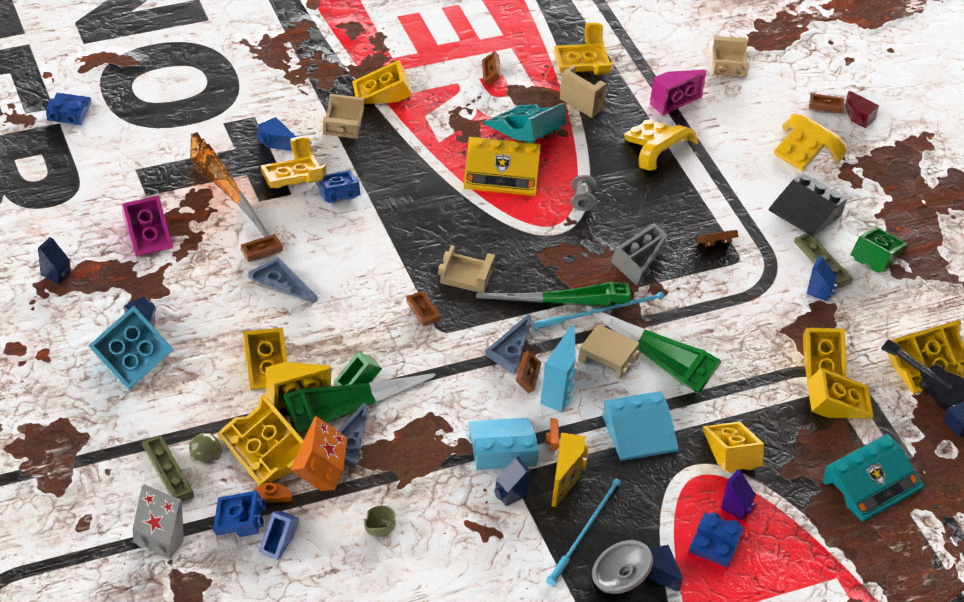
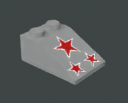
M144 484L141 488L132 528L133 543H136L139 547L152 550L160 556L171 559L184 541L182 500Z

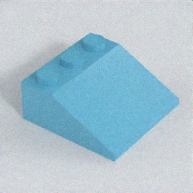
M132 306L88 345L128 390L174 350L135 306Z
M572 325L546 361L540 404L561 413L572 402L573 395H571V392L575 385L573 378L577 371L575 368V327Z
M662 391L605 400L602 417L620 461L678 451L679 448L669 407Z
M529 418L468 421L476 470L506 468L518 456L527 467L537 466L539 449L536 434Z

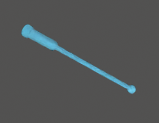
M658 292L657 295L632 300L630 303L625 302V304L611 305L565 317L561 315L540 321H532L533 329L538 330L564 323L565 320L657 298L661 300L664 298V294Z
M619 479L613 480L612 487L566 556L561 558L551 575L547 577L546 582L549 585H556L558 578L570 561V556L615 488L620 486L621 482Z

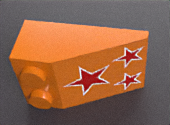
M314 417L290 471L320 491L335 490L343 473L347 437L319 417Z

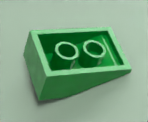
M875 227L858 237L850 255L854 257L855 261L871 266L870 268L873 271L883 273L889 269L908 244Z

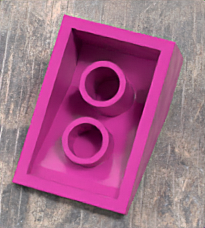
M705 69L669 71L657 75L653 78L650 105L663 116L702 98L707 71Z
M159 195L122 203V214L136 257L173 248Z

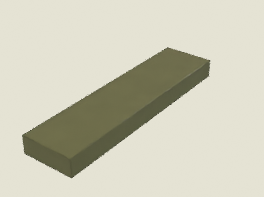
M807 233L795 237L794 243L813 264H815L819 256L824 258L837 276L835 283L838 285L837 289L852 284L853 278L815 237Z
M162 435L142 441V447L169 495L182 501L193 498L194 492Z

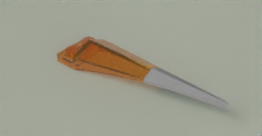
M198 132L192 133L190 159L196 169L227 194L251 219L264 237L270 236L217 152L209 143L206 144L205 139L201 138Z

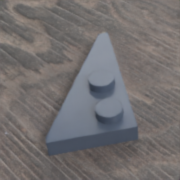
M279 257L248 272V278L311 303L317 302V295Z
M531 315L525 316L485 351L486 357L513 374H516L532 321Z
M365 403L337 430L347 437L344 464L353 469L357 467L368 412L367 404Z

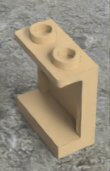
M714 36L712 45L713 75L747 77L749 70L746 52L748 38Z
M574 65L565 69L561 76L560 99L593 118L603 110L606 83L599 81L595 85L576 75V66Z
M330 94L327 114L323 118V135L358 139L364 114V98Z
M451 245L449 251H445L444 263L440 264L438 269V275H441L440 283L484 293L494 268L495 255L487 253L485 261L455 254V246Z
M598 324L581 345L578 361L585 364L589 358L615 369L617 371L616 378L620 379L623 374L629 372L632 362H636L639 358V342Z

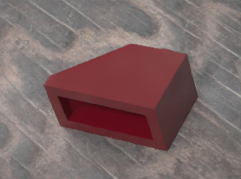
M850 90L845 101V108L852 122L867 128L876 119L879 108L878 104Z

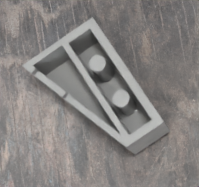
M654 223L615 249L611 262L637 286L661 251L667 234Z

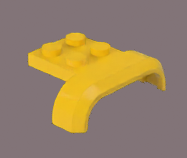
M598 22L585 23V44L554 46V54L560 73H563L565 69L572 65L576 66V72L593 71L595 75L609 74L614 68V62H609L604 46L603 25Z
M792 114L782 125L783 130L788 132L790 128L793 129L774 150V155L802 172L823 147L832 153L833 159L837 162H840L847 154L846 144L840 136L803 114Z
M645 120L642 124L631 128L630 131L624 134L626 141L643 145L639 155V167L646 170H655L657 168L656 161L658 155L682 139L698 144V137L693 129L681 125L672 127L653 120Z
M306 136L290 138L294 160L261 165V172L270 188H281L290 184L297 185L301 182H319L326 175V164L319 166L312 154L310 139Z

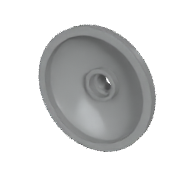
M627 540L616 543L607 548L596 560L592 570L593 581L601 591L606 593L618 594L630 591L640 585L650 573L653 565L652 553L648 546L640 541Z

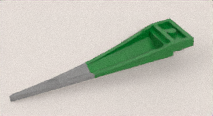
M607 282L593 286L550 292L476 293V298L607 307L611 305V301L615 304L630 303L631 294L629 283Z

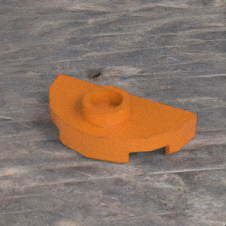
M550 418L549 432H546L545 444L549 445L550 451H557L559 449V424L555 418Z
M264 483L253 490L258 491L261 498L265 499L266 504L292 501L290 491L279 483Z

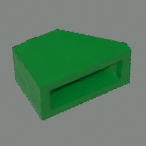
M357 352L333 382L337 386L372 382L382 368L371 356Z

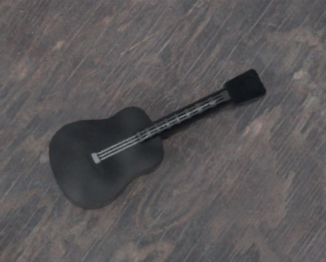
M890 339L881 347V350L894 356L896 354L920 372L922 377L919 383L920 388L929 393L940 408L947 410L950 406L964 401V378L949 373L939 365H933L928 369Z

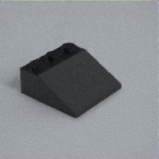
M801 173L789 183L769 207L768 211L814 237L842 216L847 198L825 184L811 178V176Z

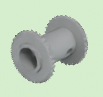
M588 175L576 176L571 182V187L576 192L571 199V204L578 211H589L596 205V199L591 194L596 188V182L593 177Z

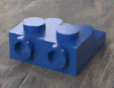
M56 92L55 97L50 99L46 108L47 120L82 126L91 105V97Z
M350 170L326 174L322 181L315 182L320 189L322 199L328 203H334L340 199L351 200L356 196H361L359 181Z
M257 490L218 497L213 527L215 535L236 532L239 537L259 534L260 527L264 526L262 511L266 510L265 499L261 498Z
M704 513L688 553L728 567L742 538L744 527L735 520L726 521L721 519L717 513Z

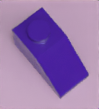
M738 469L726 483L721 508L743 520L747 514L750 515L756 506L754 504L756 494L743 473Z

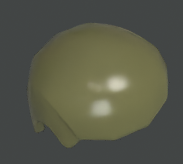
M202 433L195 436L190 442L189 453L194 460L208 463L210 459L218 460L220 458L222 447L219 440L213 434Z
M386 505L370 508L367 511V518L364 519L366 532L375 537L389 535L396 526L395 512L392 507Z

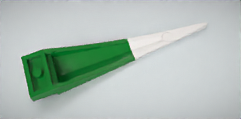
M586 306L588 311L595 310L592 307ZM604 312L593 314L613 331L639 342L638 350L683 386H687L700 394L721 364L720 359L705 350L653 333Z
M436 374L350 385L306 388L284 394L283 399L293 428L297 433L309 430L316 416L328 424L355 412L363 403L367 404V406L434 378Z

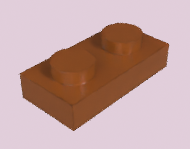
M496 51L482 59L484 83L488 86L501 77L500 59Z
M810 93L809 109L843 114L845 98Z
M738 230L697 236L698 243H704L705 246L716 245L715 241L719 240L722 243L732 242V238L739 237Z
M276 234L241 244V251L247 261L250 262L282 252L283 245Z
M424 291L406 296L407 304L423 327L441 321V315Z
M530 351L523 353L516 377V382L527 393L534 391L542 363Z

